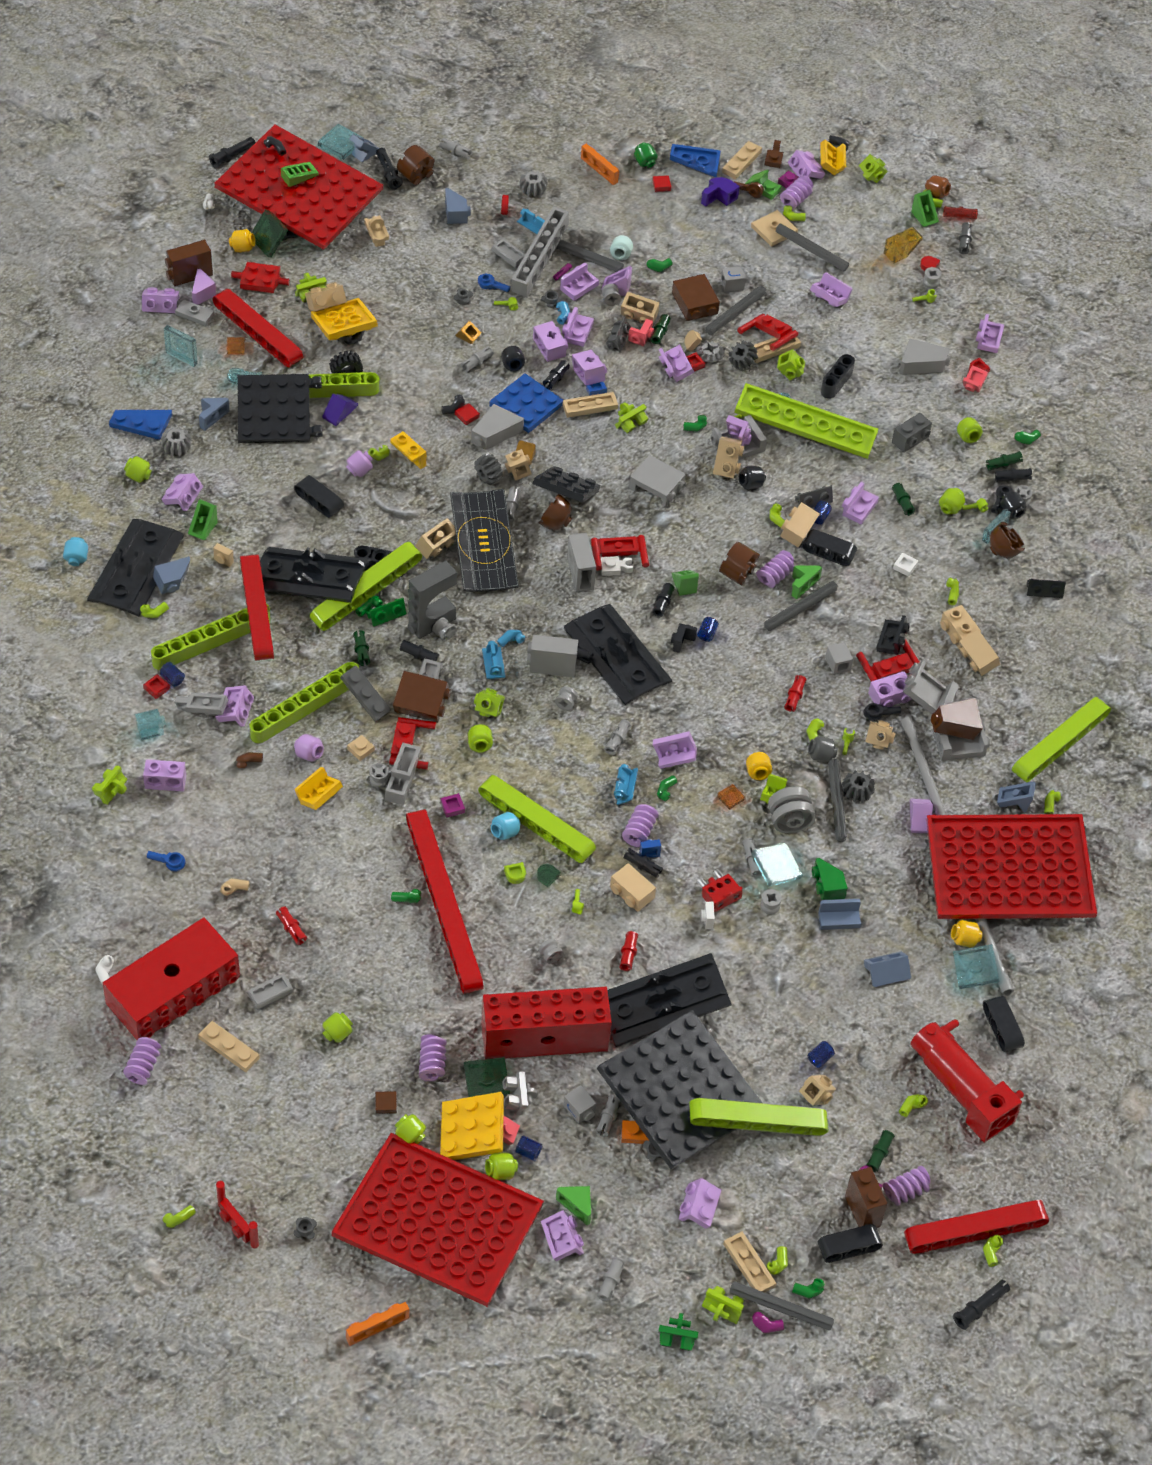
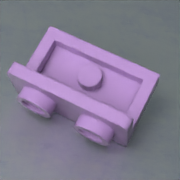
M796 150L788 161L789 166L799 177L803 175L808 178L822 179L825 175L821 169L822 166L815 161L814 155L808 151Z
M583 263L562 276L560 290L575 301L597 287L599 280L588 272V264Z
M827 272L823 274L820 282L812 284L810 291L814 292L815 296L827 300L834 307L846 304L853 290L852 287Z
M148 287L144 289L142 293V311L175 313L179 291H175L173 288L157 290L155 287Z
M986 314L985 319L980 321L979 329L982 331L977 333L976 341L979 342L977 349L998 353L1004 325L988 321L989 314Z
M194 473L179 474L174 478L173 483L166 490L161 500L165 505L179 504L183 511H187L203 488V485Z
M690 731L653 739V747L659 758L658 765L660 769L696 761L697 747Z
M700 1178L687 1185L685 1190L686 1196L680 1206L679 1220L685 1221L690 1219L706 1229L711 1226L721 1189Z

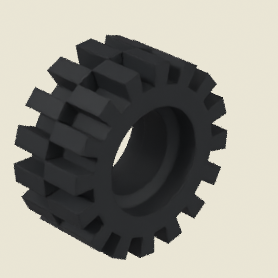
M344 351L343 354L339 352V356L334 355V359L331 358V363H329L332 374L363 372L360 357L356 352L353 353V351L349 353Z

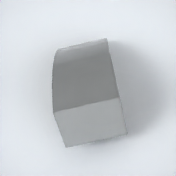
M402 743L391 771V778L385 790V801L404 805L415 774L421 747Z

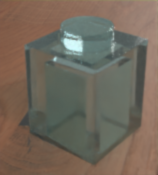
M158 709L135 714L136 726L141 740L164 735L163 727L166 726L164 715L160 716Z

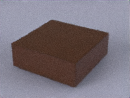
M396 1091L375 1092L376 1114L397 1113Z

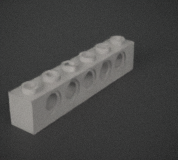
M553 206L511 279L513 293L528 297L569 225V211Z

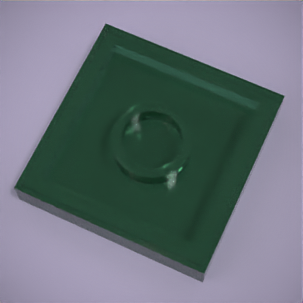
M265 209L251 233L255 236V244L267 257L272 258L288 229L270 210Z
M505 1057L465 1061L463 1063L468 1097L502 1092L505 1098L510 1094V1090L503 1089V1080L507 1076Z

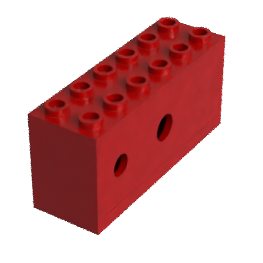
M203 917L102 982L105 1003L136 1040L141 1037L151 1038L155 1032L161 1028H166L176 1018L183 1017L190 1009L201 1005L211 995L218 994L222 988L236 982L240 977L239 958L231 946Z
M607 986L484 994L482 999L481 1026L485 1060L608 1052L612 1022Z

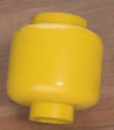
M248 229L236 230L229 238V245L237 253L251 251L253 246H255V236Z
M755 752L749 755L746 760L748 775L754 780L768 778L769 774L772 773L769 756L763 752Z
M960 920L957 924L953 925L951 938L956 945L973 948L981 941L982 931H980L977 923Z

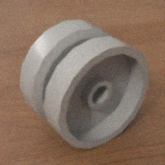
M796 786L787 787L777 791L769 798L768 806L772 814L773 825L777 831L788 834L797 833L807 829L815 822L816 815L810 793L807 789Z

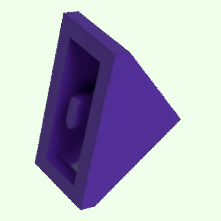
M332 394L322 418L337 426L358 406V403L345 395Z

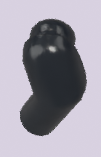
M268 136L263 142L267 148L273 145L280 156L285 155L287 152L282 142L272 136Z
M365 330L354 335L343 336L345 343L352 345L360 342Z
M458 394L454 397L452 405L441 406L442 415L453 414L457 409L465 405L463 396Z

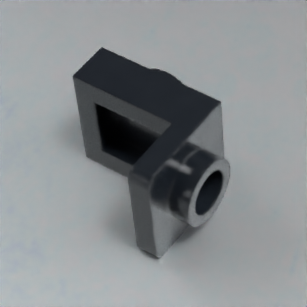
M679 623L677 632H673L670 643L673 644V652L680 653L684 639L696 640L697 627Z

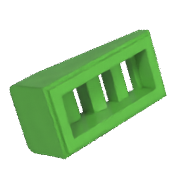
M311 162L281 168V177L289 187L319 175Z

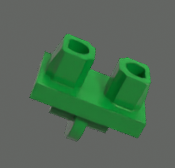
M679 1313L678 1319L671 1317L669 1319V1324L677 1325V1328L659 1325L660 1346L671 1347L673 1336L682 1337L680 1349L691 1351L695 1340L698 1339L699 1332L681 1329L682 1326L690 1328L691 1321L683 1320L684 1313Z

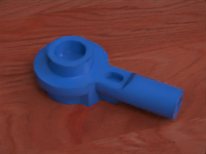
M485 273L478 277V284L482 289L491 290L494 288L505 292L510 291L511 286L495 281L491 274Z
M152 851L147 853L148 859L166 863V867L170 871H180L186 864L184 856L178 852H169L167 855Z

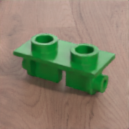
M404 598L394 599L393 602L374 609L370 608L366 614L369 619L371 618L372 626L375 627L406 615Z

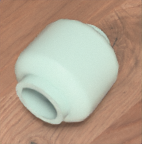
M617 236L613 239L610 247L612 257L620 261L628 259L633 250V242L627 236Z

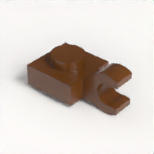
M775 140L773 150H767L764 166L781 168L784 152H779L781 141Z

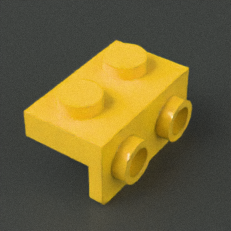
M826 139L820 143V164L824 170L829 171L832 175H836L846 168V145L841 144L836 148Z
M404 431L390 439V443L420 469L426 467V451Z
M320 767L296 787L295 792L301 805L317 810L329 798L334 796L343 785L340 780L329 777L325 768Z

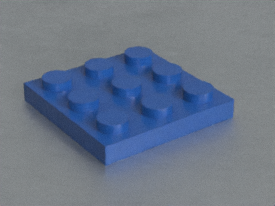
M524 373L491 399L489 406L491 407L495 404L523 417V430L530 433L563 406V399Z

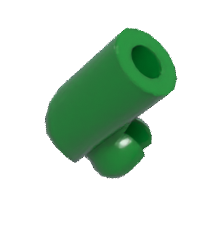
M670 258L664 261L656 259L647 261V267L656 272H662L673 265Z
M699 415L698 420L694 423L684 422L683 431H700L707 425V417Z
M1037 429L1032 433L1021 431L1016 432L1014 437L1016 441L1030 445L1041 437V433Z
M372 596L355 610L356 614L362 617L370 608L382 606L383 601L379 599V596Z
M672 775L660 782L657 797L662 799V801H667L670 798L669 796L671 795L667 791L670 787L677 784L675 776Z
M413 889L411 892H392L391 900L392 902L417 903L421 900V891Z
M817 1278L808 1286L795 1282L792 1293L811 1299L824 1291V1281Z

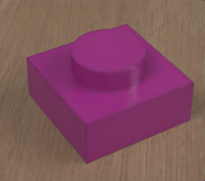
M788 170L778 179V184L787 189L799 176Z
M459 793L440 798L446 818L465 813V807Z

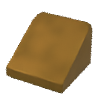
M469 320L455 336L472 344L481 334V331Z
M519 440L516 451L522 449L524 455L528 454L532 462L536 453V445Z

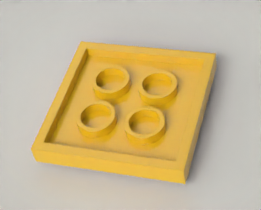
M359 298L318 311H311V318L329 341L378 327L376 318Z
M502 1092L442 1102L441 1155L452 1160L503 1152L504 1095Z

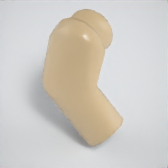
M229 879L221 886V893L228 896L237 890L248 891L250 881Z

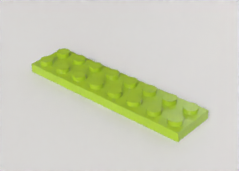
M745 383L734 411L736 414L742 416L751 415L754 420L866 459L869 457L879 430L878 428Z

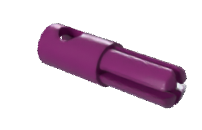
M567 263L553 276V279L557 281L572 268V265Z

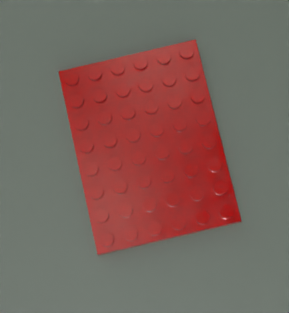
M274 124L214 183V188L324 250L383 190V184ZM268 136L278 139L285 147L286 154L280 156L273 145L267 148L263 143ZM311 162L319 175L291 187L281 177V168Z
M1083 814L927 815L926 822L937 919L1096 918L1097 908Z
M390 1133L333 1228L331 1236L488 1307L538 1216L544 1200L414 1142L407 1143L398 1135Z

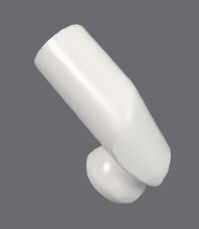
M207 194L204 199L203 208L210 211L215 208L214 196L212 194Z
M110 955L104 956L95 969L101 984L110 978L108 973L114 963V959Z

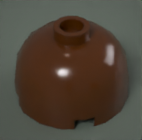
M558 494L555 497V501L551 502L538 523L549 530H559L563 525L567 527L572 520L570 517L572 507L569 501Z
M1001 522L991 531L990 550L996 556L999 555L1007 559L1013 558L1025 550V548L1021 547L1024 543L1014 528L1009 529L1006 527L1009 525L1008 523Z

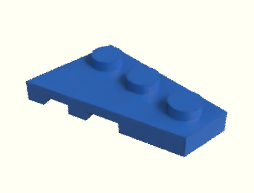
M672 144L670 160L717 177L721 150Z
M115 410L109 421V427L160 440L173 414L172 410Z

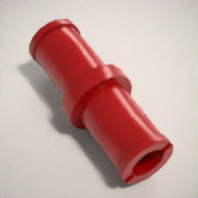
M796 675L792 688H789V696L784 705V709L789 712H795L798 701L803 696L802 690L807 681L804 676Z
M286 906L279 908L281 913L277 910L276 916L283 923L284 930L291 935L296 945L303 944L302 939L306 941L307 936L299 927L298 920L292 917Z
M634 931L626 933L624 946L621 947L622 957L619 968L623 971L632 970L633 959L637 954L638 934Z

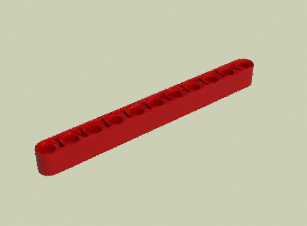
M423 809L406 813V821L462 993L466 994L483 990V979L427 811Z

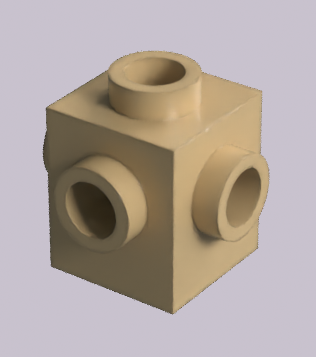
M522 449L505 455L507 463H505L508 474L512 472L515 481L532 474L529 465L532 463L528 454L524 455Z
M871 721L865 742L873 744L872 747L877 749L888 748L889 743L893 744L895 733L892 732L893 727L885 721H879L878 723ZM878 733H882L884 737H880Z
M812 1075L804 1082L799 1092L813 1106L825 1105L833 1098L832 1094L836 1088L827 1076Z

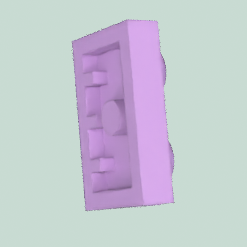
M574 307L573 312L568 314V323L564 324L562 334H564L567 343L584 347L594 324V318L579 315L578 308Z
M680 344L665 353L662 348L659 349L661 353L659 359L663 366L667 365L665 370L669 378L673 377L678 382L695 373Z
M728 415L726 424L730 436L742 440V446L749 445L752 439L749 422Z
M860 482L857 487L855 486L852 489L850 497L846 498L842 504L844 508L843 516L859 524L864 522L879 500L878 496L863 490L865 484L863 482Z
M245 685L226 687L223 695H226L229 701L223 715H216L215 718L219 722L236 721L240 727H243L248 718L254 696Z
M562 1210L541 1221L552 1257L555 1261L575 1252L579 1255L584 1254L582 1249L584 1243L581 1236L577 1234L575 1228L577 1227V1222L573 1215H569Z

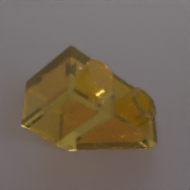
M914 227L886 239L884 254L893 264L903 260L922 241L923 236Z

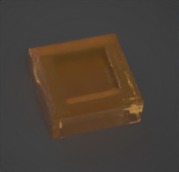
M227 337V354H245V337Z
M733 784L717 794V797L729 810L745 799V796Z

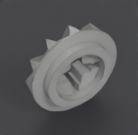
M707 340L704 343L700 342L696 349L701 359L709 363L721 360L724 355L723 346H720L719 342L714 343L713 340L711 342Z

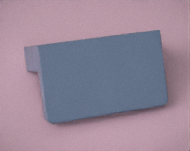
M860 899L822 900L818 911L820 929L860 928Z
M902 951L864 960V966L870 971L872 986L874 987L911 979L908 955Z

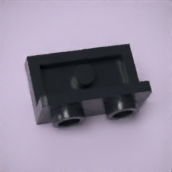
M902 615L901 621L885 619L876 646L877 652L899 655L900 649L904 648L905 645L904 636L909 633L910 628L906 616Z

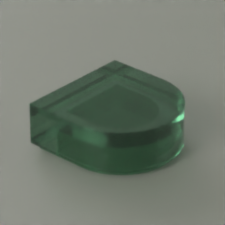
M543 864L537 870V879L547 888L561 876V871L550 864Z

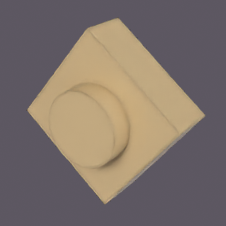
M217 543L213 548L214 560L230 567L234 563L233 550Z
M360 735L347 745V750L361 761L375 751V746L363 735Z

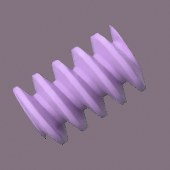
M800 176L780 194L782 203L792 206V210H795L797 206L812 194V180L807 176Z
M782 550L767 562L765 566L761 567L756 572L759 581L769 588H774L785 576L793 572L794 558L791 553Z
M646 804L637 805L622 833L623 840L631 846L640 847V842L646 841L647 836L650 835V830H652L653 824H655L656 818L659 816L658 811Z
M432 1034L421 1037L419 1078L421 1080L435 1081L438 1077L445 1075L444 1068L446 1064L444 1061L446 1060L445 1046L447 1045L445 1039Z
M139 1038L136 1041L130 1059L127 1061V1066L123 1070L125 1077L135 1084L146 1085V1078L150 1077L149 1071L153 1070L152 1064L157 1062L155 1057L160 1055L158 1049H161L162 1046L151 1038Z
M918 1166L917 1169H912L910 1173L906 1172L903 1176H897L896 1179L883 1183V1189L886 1196L896 1206H899L901 1204L900 1198L906 1203L908 1202L907 1195L909 1198L914 1199L915 1193L918 1196L922 1195V1189L925 1192H929L930 1177L923 1166Z

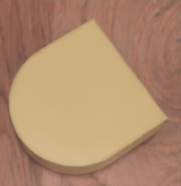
M694 330L689 331L684 341L686 349L692 352L702 339L698 332Z

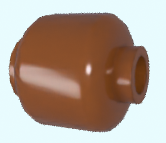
M933 175L926 181L925 188L931 191L932 197L942 199L950 193L951 184L947 178Z

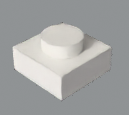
M902 553L894 563L893 569L909 577L917 567L918 560Z
M705 902V908L701 910V922H704L705 929H713L715 919L714 902Z

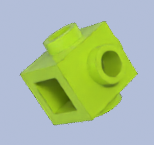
M871 154L858 165L864 172L863 176L868 181L872 180L875 183L883 179L884 175L888 172L884 167L886 165L884 161L880 158L877 159Z
M793 349L779 355L777 369L789 380L800 377L804 373L805 361Z
M486 688V690L476 694L474 699L475 710L485 717H490L491 715L497 717L501 714L505 696L497 694L496 690Z

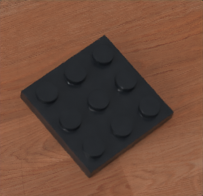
M556 466L534 477L533 485L582 503L598 493L600 485L596 484V481L580 478L576 473L563 472L562 468Z

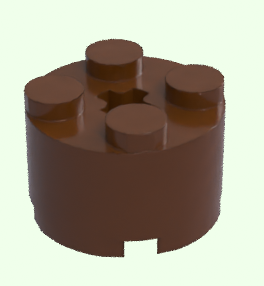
M418 145L409 147L403 153L405 155L404 158L398 160L397 170L417 186L423 178L431 177L434 172L432 168L435 159Z
M736 542L727 553L726 561L723 560L719 572L742 586L747 579L746 575L748 573L752 574L757 566L755 563L760 554L743 543Z

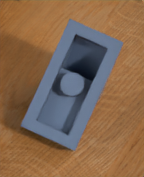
M352 134L349 139L354 143L353 146L355 147L352 155L361 162L376 155V150L379 149L371 141Z
M228 398L201 399L200 428L206 431L230 412Z
M1033 781L1001 787L997 804L1000 808L1018 804L1025 813L1033 800L1036 783Z

